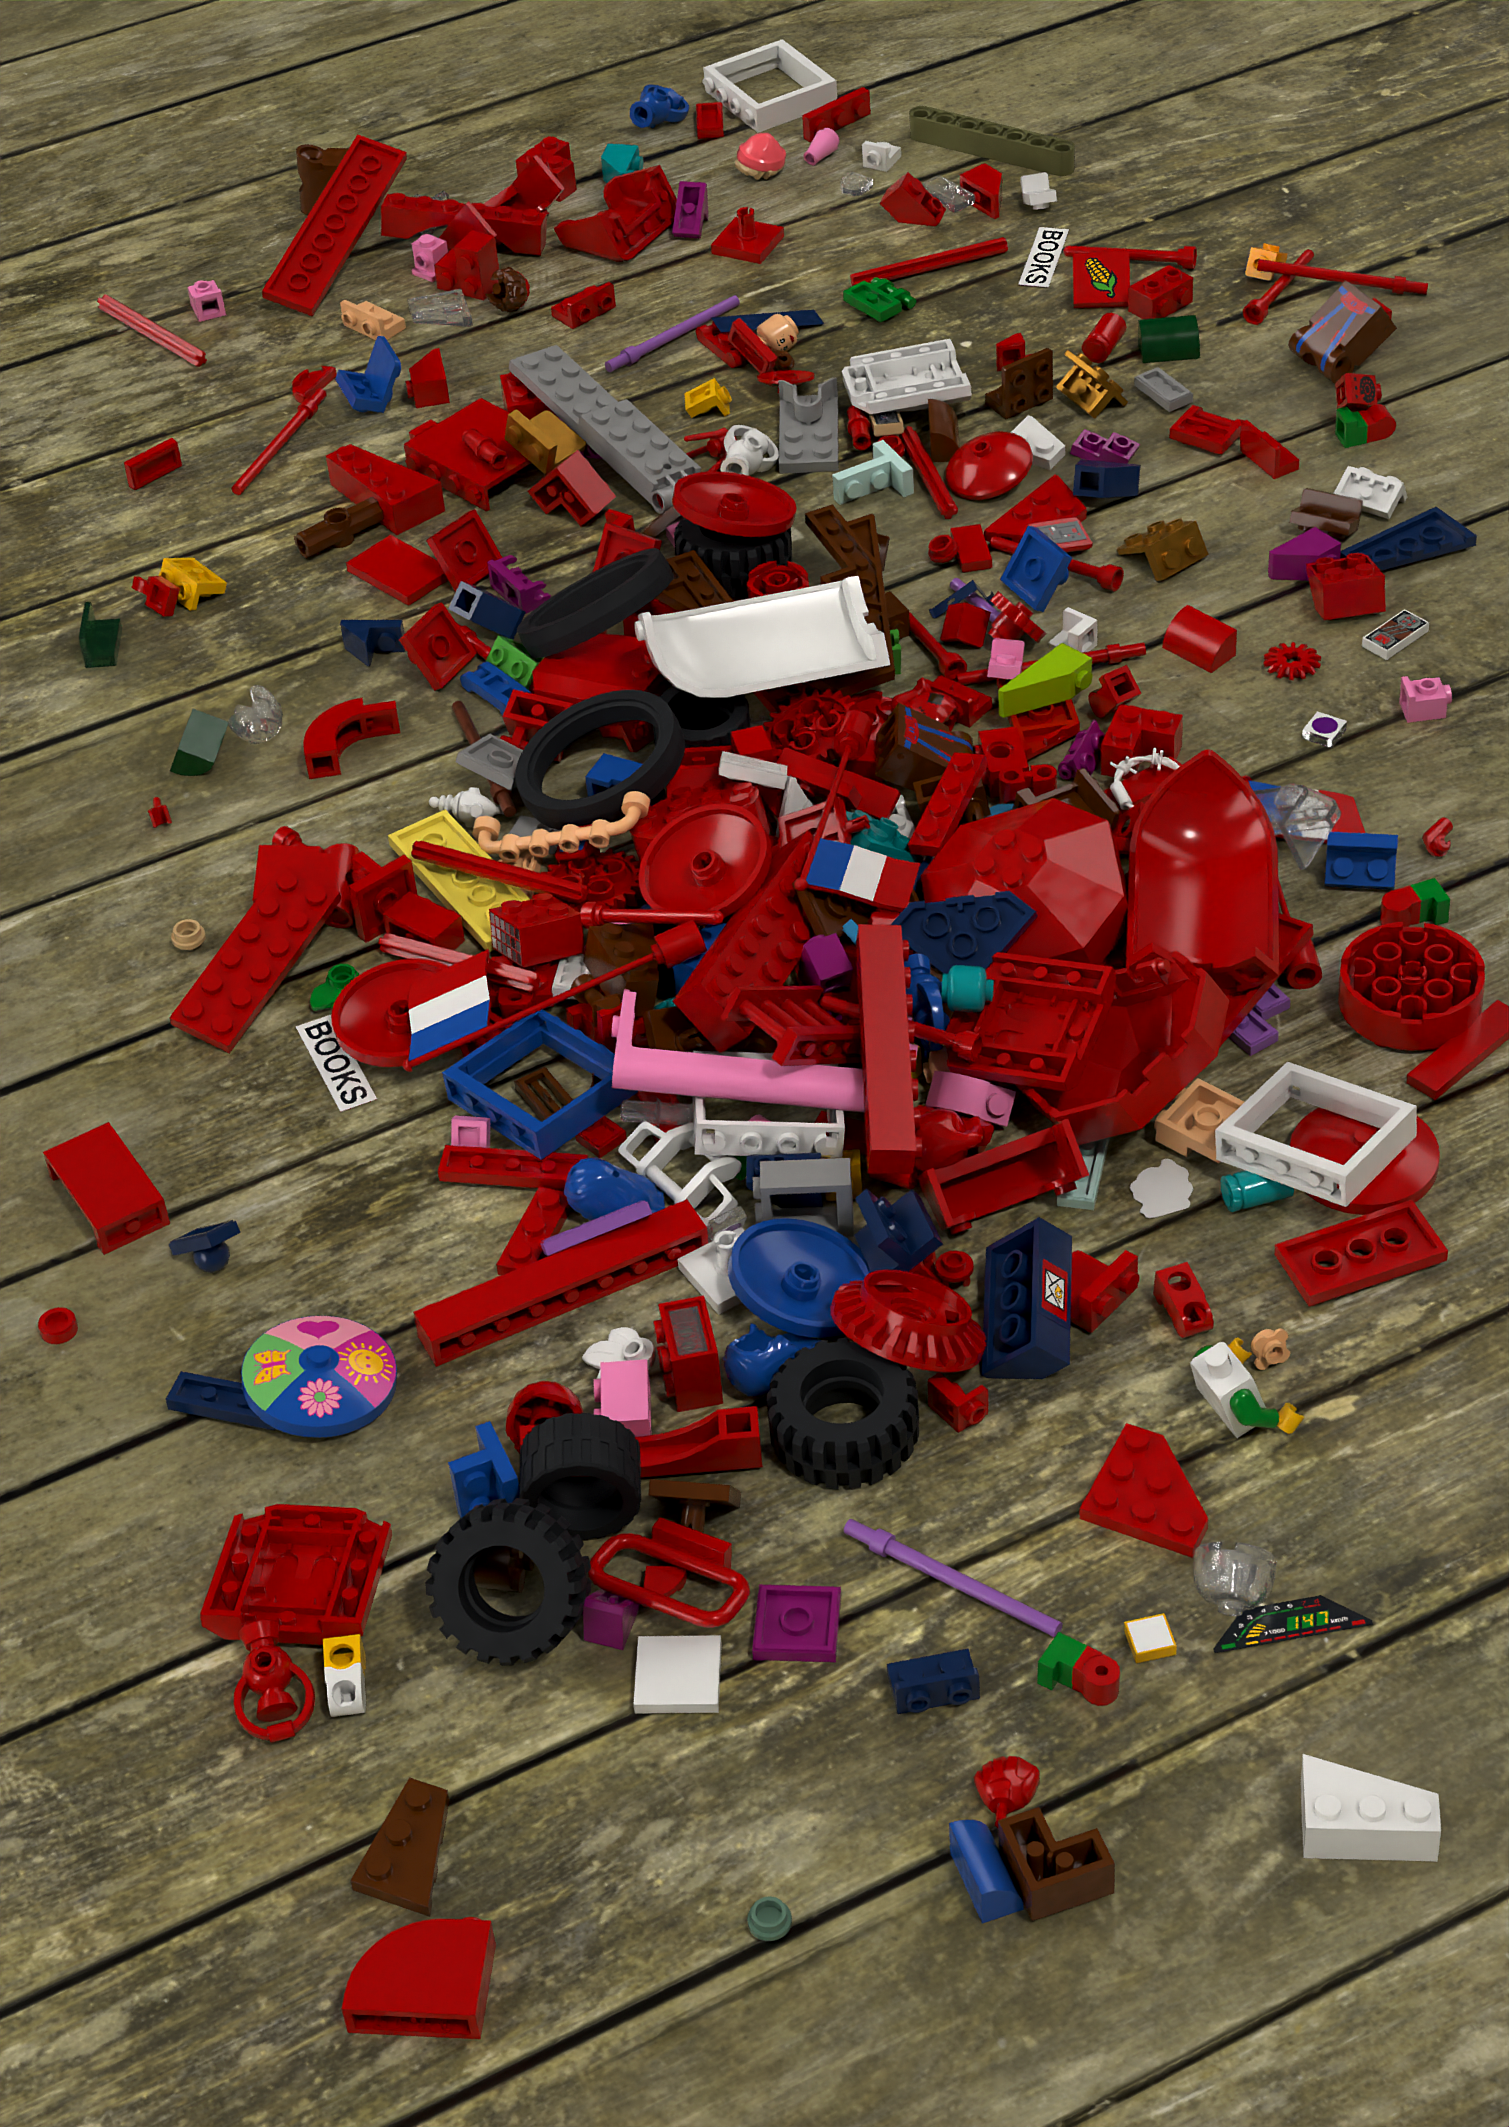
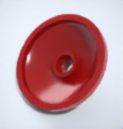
M996 431L979 435L963 444L951 457L945 473L947 484L955 495L968 500H984L999 496L1014 488L1025 478L1032 466L1033 453L1029 443L1015 433Z

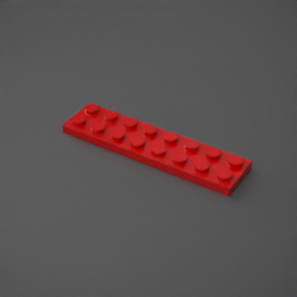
M357 134L263 288L262 297L264 299L313 317L406 162L407 152Z

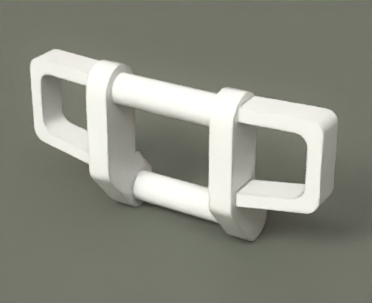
M642 1122L620 1145L619 1153L636 1168L637 1174L643 1175L654 1182L657 1187L674 1201V1204L687 1199L695 1209L716 1186L724 1196L723 1202L709 1217L703 1218L699 1215L706 1225L707 1231L709 1233L714 1232L738 1206L737 1200L722 1182L733 1179L740 1172L741 1162L732 1155H705L711 1162L704 1165L682 1189L662 1169L680 1150L694 1146V1123H687L665 1133L648 1122ZM649 1135L660 1139L640 1162L632 1156L634 1150Z

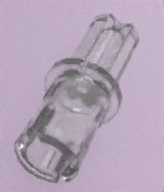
M658 1098L657 1102L624 1100L621 1104L620 1117L623 1122H648L655 1124L657 1128H659V1124L682 1126L692 1122L693 1103L661 1102V1099Z

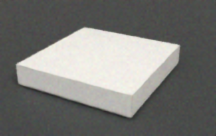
M721 1635L638 1636L634 1691L635 1714L719 1713Z

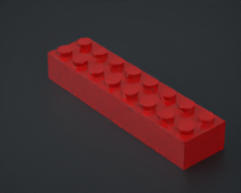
M806 830L780 847L771 860L768 874L761 887L748 902L734 912L673 999L674 1004L719 1053L748 1037L756 1026L752 1021H724L720 1018L726 1007V999L729 994L735 990L736 986H782L800 960L803 944H806L809 939L816 936L792 886V883L801 876L814 839L809 830Z

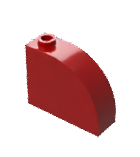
M476 1917L423 1920L400 1927L377 1941L358 1961L347 1982L341 2008L347 2032L481 2039L496 1948L491 1921L481 1920Z

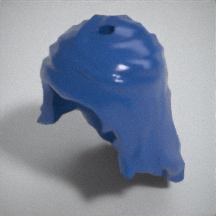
M597 1157L581 1159L568 1173L564 1189V1195L567 1197L568 1204L574 1211L581 1213L584 1218L590 1221L641 1200L648 1202L652 1213L665 1208L664 1193L656 1188L654 1182L643 1175L619 1168Z
M751 1323L748 1334L735 1339L726 1347L723 1360L727 1378L735 1389L743 1394L761 1397L770 1391L769 1384L773 1375L779 1372V1367L788 1358L795 1359L797 1351L804 1347L808 1349L814 1348L816 1342L823 1340L789 1332L771 1337L765 1331L759 1330L756 1324Z

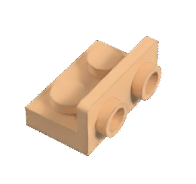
M347 300L340 302L343 324L374 340L378 336H384L388 340L406 328L404 318L368 301L358 305Z

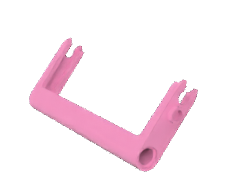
M624 989L620 1016L613 1015L611 1037L617 1038L612 1088L864 1113L862 1069L826 1065L781 1066L774 1060L632 1046L636 992ZM909 1044L910 1050H916L917 1060L918 1045Z

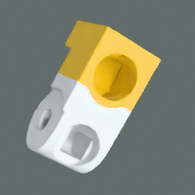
M360 1634L323 1639L325 1683H327V1697L331 1717L365 1713L364 1669H366V1654ZM340 1648H349L353 1651L349 1653L333 1654L337 1649Z

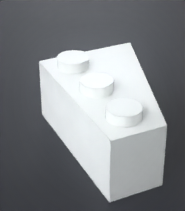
M1303 1754L1301 1808L1304 1858L1438 1862L1441 1822L1439 1795L1437 1793Z

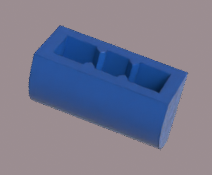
M959 1820L949 1823L950 1853L982 1924L1024 1910L1023 1900L989 1827L977 1820Z

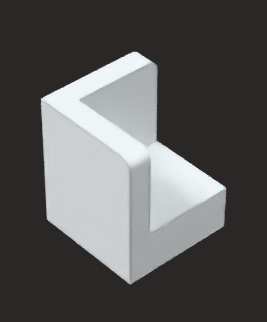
M1067 607L1063 611V630L1049 641V648L1053 650L1059 644L1064 643L1081 653L1091 651L1097 646V619Z

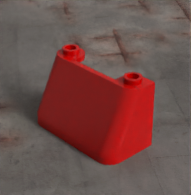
M660 165L616 176L605 185L603 192L604 199L609 207L608 210L600 211L595 216L576 221L571 219L564 220L554 227V230L561 243L568 248L616 262L632 259L674 222L677 198Z

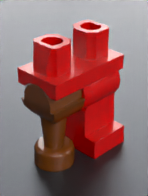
M582 974L573 981L570 989L595 978L590 974ZM599 984L574 995L573 997L580 1003L566 1008L567 1025L575 1030L582 1031L585 1036L598 1044L605 1045L611 1052L615 1053L617 1038L611 1037L613 1015L620 1016L622 1002L620 994L615 993L604 996L600 993L601 987ZM634 1021L632 1046L635 1047L634 1037L638 1032L637 1023Z

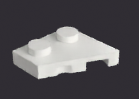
M1028 415L1010 432L1020 435L1029 443L1033 453L1032 465L1051 470L1065 456V445L1032 416Z

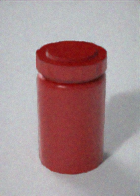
M1115 313L1104 314L1082 344L1083 355L1091 362H1104L1126 332L1127 326L1124 319Z

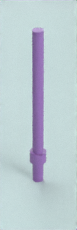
M734 295L635 347L629 346L621 350L620 355L605 362L606 370L612 372L624 365L630 366L638 362L641 356L712 320L711 317H718L739 306L740 301L738 297Z
M849 1519L845 1524V1534L869 1545L870 1551L882 1557L889 1555L1052 1637H1055L1062 1629V1622L896 1541L895 1535L881 1528L874 1530L853 1519Z

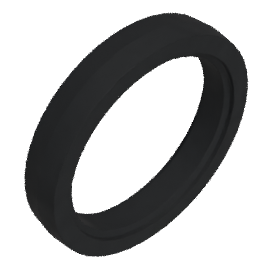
M652 548L623 557L590 573L545 601L519 624L517 632L523 646L531 657L542 658L567 650L606 631L644 607L668 587L674 578L670 565L659 549Z
M641 690L611 691L572 705L553 717L538 730L521 753L516 767L515 779L522 801L540 823L557 830H562V827L567 824L584 826L592 824L593 821L598 819L611 823L624 818L625 814L622 812L621 807L626 793L631 791L642 792L651 801L667 786L680 767L685 752V739L678 718L662 698ZM629 720L648 722L659 729L657 744L652 754L641 767L617 785L598 794L573 800L555 799L542 792L544 775L554 759L570 744L587 733L612 723Z

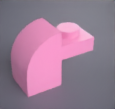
M934 1071L925 1106L937 1109L944 1108L970 1117L979 1116L980 1119L990 1121L992 1124L1007 1127L1016 1091L961 1074Z

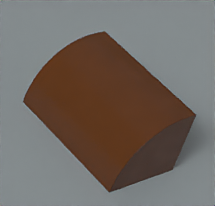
M928 399L932 462H949L954 453L960 448L958 418L953 408L947 403L936 399Z

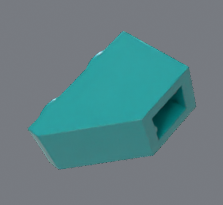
M608 143L601 156L603 181L608 183L616 176L642 170L644 162L643 157L639 156V145Z

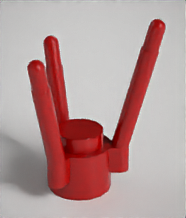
M723 427L716 431L685 436L684 441L686 442L710 439L707 445L686 454L693 458L709 451L711 456L721 458L707 471L716 472L721 468L722 462L726 459L727 452L724 447V438L728 430Z

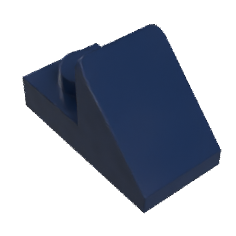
M341 620L340 622L344 648L367 666H371L374 652H405V648L399 641L405 634L402 620Z

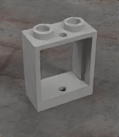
M850 1158L760 1161V1177H753L754 1199H761V1203H755L756 1224L771 1219H800L826 1226L845 1237H854ZM836 1192L837 1206L772 1208L771 1195Z

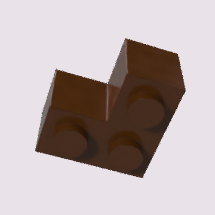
M1039 1807L998 1820L999 1851L1032 1921L1114 1894L1115 1863L1097 1828L1056 1842Z

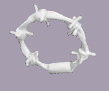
M1153 748L1152 755L1138 756L1130 759L1126 756L1125 761H1121L1118 765L1113 762L1110 763V765L1116 768L1114 783L1110 785V790L1122 810H1129L1134 805H1132L1131 798L1119 780L1129 771L1134 774L1137 773L1131 767L1144 761L1151 762V769L1154 765H1158V771L1161 770V764L1173 770L1178 769L1180 766L1172 759L1163 757V750L1160 751V754L1156 753V748Z

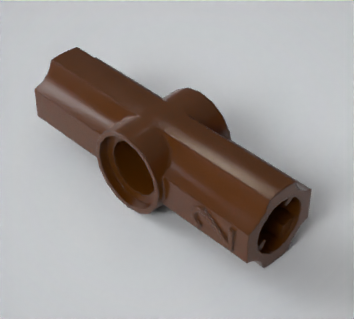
M372 497L348 509L340 507L330 509L324 514L323 521L294 536L295 545L298 547L300 554L306 559L331 546L335 548L347 547L354 542V535L380 523L384 519L383 511L378 502Z

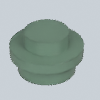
M763 1897L757 1900L751 1907L747 1917L750 1932L758 1939L764 1941L778 1940L785 1936L791 1928V1911L780 1899L776 1897Z

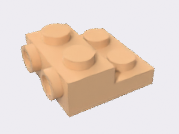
M1197 1078L1187 1089L1184 1088L1178 1093L1175 1102L1168 1110L1163 1109L1158 1114L1154 1123V1129H1156L1155 1141L1186 1157L1194 1150L1220 1163L1221 1161L1216 1160L1215 1130L1244 1101Z

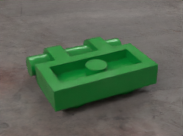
M874 277L871 284L862 281L843 291V300L879 322L888 320L890 317L900 313L904 306L911 309L916 304V299L911 296L909 291L894 287V284L885 278Z

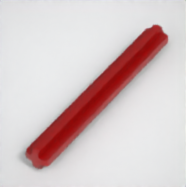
M906 426L904 433L899 434V437L941 515H944L945 519H951L952 515L957 514L958 508L918 434L911 426Z

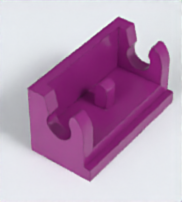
M513 555L505 556L496 561H488L491 587L507 602L522 609L526 614L534 611L551 598V595L541 590L546 587L543 581L533 583L522 573L519 567L511 568L510 570L507 568L509 564L517 561V558Z

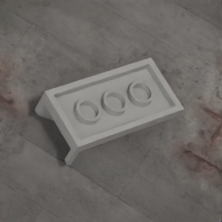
M837 377L818 384V395L797 396L796 385H792L785 380H779V473L839 471Z

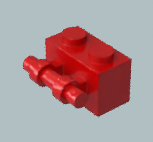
M513 689L502 716L508 733L512 737L501 735L500 739L524 750L529 742L526 739L531 740L548 721L571 707L573 703ZM563 751L554 759V761L560 762L562 760Z

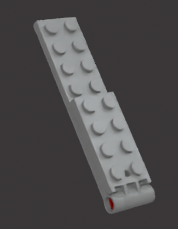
M554 345L510 360L509 371L576 434L585 440L599 456L653 506L657 513L662 514L673 505L674 486L678 480L690 474L700 473L701 467L630 401L625 399L618 402L559 346Z

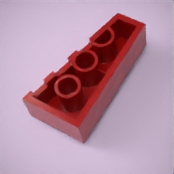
M352 444L342 446L326 455L331 485L355 504L370 497L374 498L384 515V519L380 523L395 535H399L445 512L442 484L436 479Z

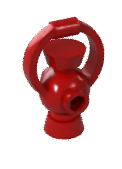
M274 1620L252 1622L241 1628L238 1633L246 1650L250 1651V1653L244 1660L242 1677L235 1688L234 1711L238 1722L249 1734L258 1739L273 1743L295 1737L296 1733L308 1723L315 1708V1691L306 1673L300 1667L293 1664L289 1654L276 1646L279 1642V1623ZM292 1678L297 1679L304 1686L306 1693L305 1704L301 1713L293 1722L289 1720L267 1726V1729L254 1725L246 1718L244 1714V1701L249 1690L262 1696L257 1703L256 1718L260 1721L272 1722L285 1719L293 1715L298 1709L290 1693L284 1691L290 1685Z

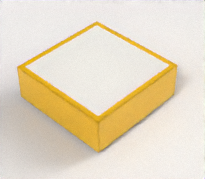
M1164 1613L1124 1622V1632L1136 1664L1176 1655L1177 1646Z

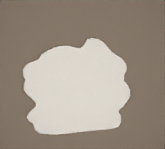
M1171 1159L1161 1160L1159 1167H1150L1143 1170L1137 1176V1180L1130 1185L1134 1199L1143 1204L1140 1213L1144 1214L1146 1218H1156L1188 1208L1190 1206L1188 1198L1193 1191V1186L1188 1181V1170L1177 1165Z

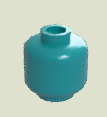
M954 965L950 968L949 974L943 973L941 998L942 1002H947V1006L951 1011L980 1013L983 1011L986 1001H993L994 980L987 979V973L983 967Z

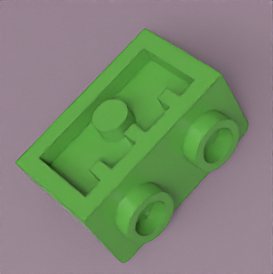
M498 636L486 661L529 690L533 682L532 671L544 657L533 658L522 642Z

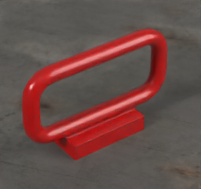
M661 1517L652 1526L651 1539L633 1533L618 1534L609 1538L591 1558V1569L588 1571V1577L592 1580V1583L604 1591L705 1628L720 1627L729 1623L747 1602L750 1594L749 1582L739 1572L731 1569L732 1543ZM630 1549L729 1585L734 1591L720 1609L706 1611L611 1576L604 1572V1568L618 1551Z

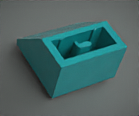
M855 810L854 813L846 811L848 821L866 815L870 825L869 829L852 834L851 845L895 859L920 863L923 856L910 854L908 847L910 838L898 831L899 826L895 822L881 817L880 820L873 819L860 810Z

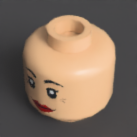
M774 314L757 327L756 331L757 336L771 350L788 351L795 346L797 335L799 334L794 321L788 315L782 316L781 314Z

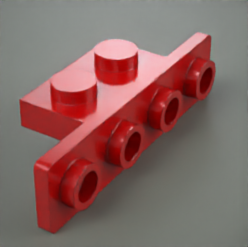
M784 748L777 764L787 766V776L797 779V783L805 795L810 797L817 795L825 798L827 801L838 767L795 750ZM844 770L835 798L839 797L843 800L848 808L860 810L877 819L881 817L889 819L901 794L895 788Z

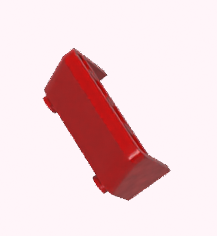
M535 155L510 186L486 201L484 205L489 207L508 206L514 210L522 211L534 209L539 213H546L548 216L549 212L547 210L565 188L538 155ZM470 201L465 203L439 237L447 241L448 250L454 249V246L471 230L495 236L496 248L503 244V242L496 239L498 235Z
M1067 1118L1052 1127L965 1158L954 1165L935 1170L931 1168L917 1178L941 1230L949 1228L951 1235L972 1228L970 1220L1054 1190L1055 1195L1059 1196L1077 1189L1075 1181L1089 1176V1173Z

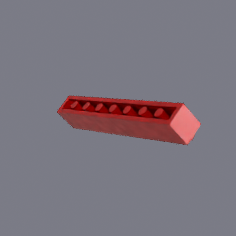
M858 924L855 951L868 1173L913 1174L915 1159L922 1158V1137L915 1136V1130L920 1129V1107H913V1101L918 1100V1079L911 1077V1072H916V1050H910L909 1044H914L915 1028L914 1022H908L907 1017L912 1016L913 1009L912 994H906V989H910L911 969L910 967H904V962H908L909 941L902 940L901 925Z
M687 1199L667 1206L651 1215L568 1247L560 1252L531 1262L526 1266L497 1276L492 1280L414 1311L418 1338L435 1366H440L677 1267L678 1258L709 1243L707 1227Z

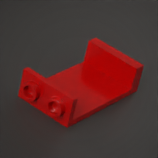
M109 1122L43 1152L51 1179L53 1181L61 1180L90 1222L97 1246L103 1255L170 1224L164 1198Z

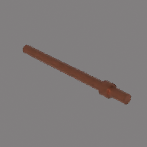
M462 701L454 702L452 710L469 744L472 745L480 740L481 737ZM487 779L494 802L500 805L506 817L514 816L517 810L512 801V792Z

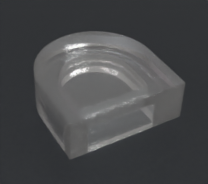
M851 171L840 181L841 192L847 196H860L873 188V179Z

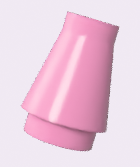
M830 128L818 130L808 150L804 153L805 161L814 166L820 160L835 152L840 141L837 133Z

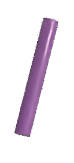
M954 578L950 582V588L955 592L966 585L959 578ZM973 592L964 599L971 605L991 612L989 618L991 622L1000 614L976 592Z

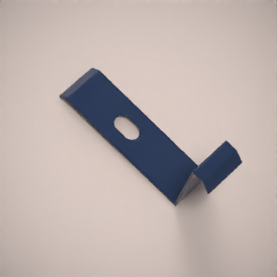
M972 580L941 603L929 609L932 618H937L947 611L948 601L955 598V601L951 604H957L976 590L993 606L994 604L990 600L994 594L991 591V594L987 597L975 581Z

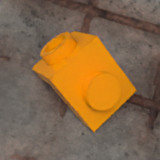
M1263 243L1262 248L1251 247L1245 275L1271 281L1273 280L1274 273L1257 271L1259 259L1286 263L1288 254L1279 252L1280 246Z

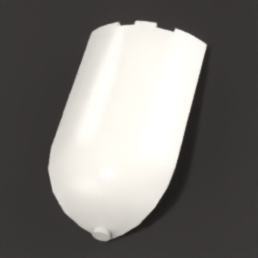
M859 576L845 578L842 581L661 615H651L650 612L639 614V621L634 623L637 640H645L650 658L656 669L675 688L696 697L725 698L890 665L884 633L878 631L874 623L867 624L864 616H868L869 611L863 597Z

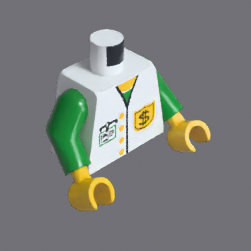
M1235 1338L1228 1346L1225 1342H1219L1214 1346L1206 1345L1195 1353L1190 1364L1197 1389L1236 1438L1254 1427L1275 1428L1277 1426L1284 1432L1292 1434L1305 1418L1303 1415L1296 1413L1297 1408L1287 1402L1279 1412L1276 1409L1265 1407L1254 1379L1243 1366V1363L1252 1355V1352H1247L1241 1347L1244 1342L1240 1338Z

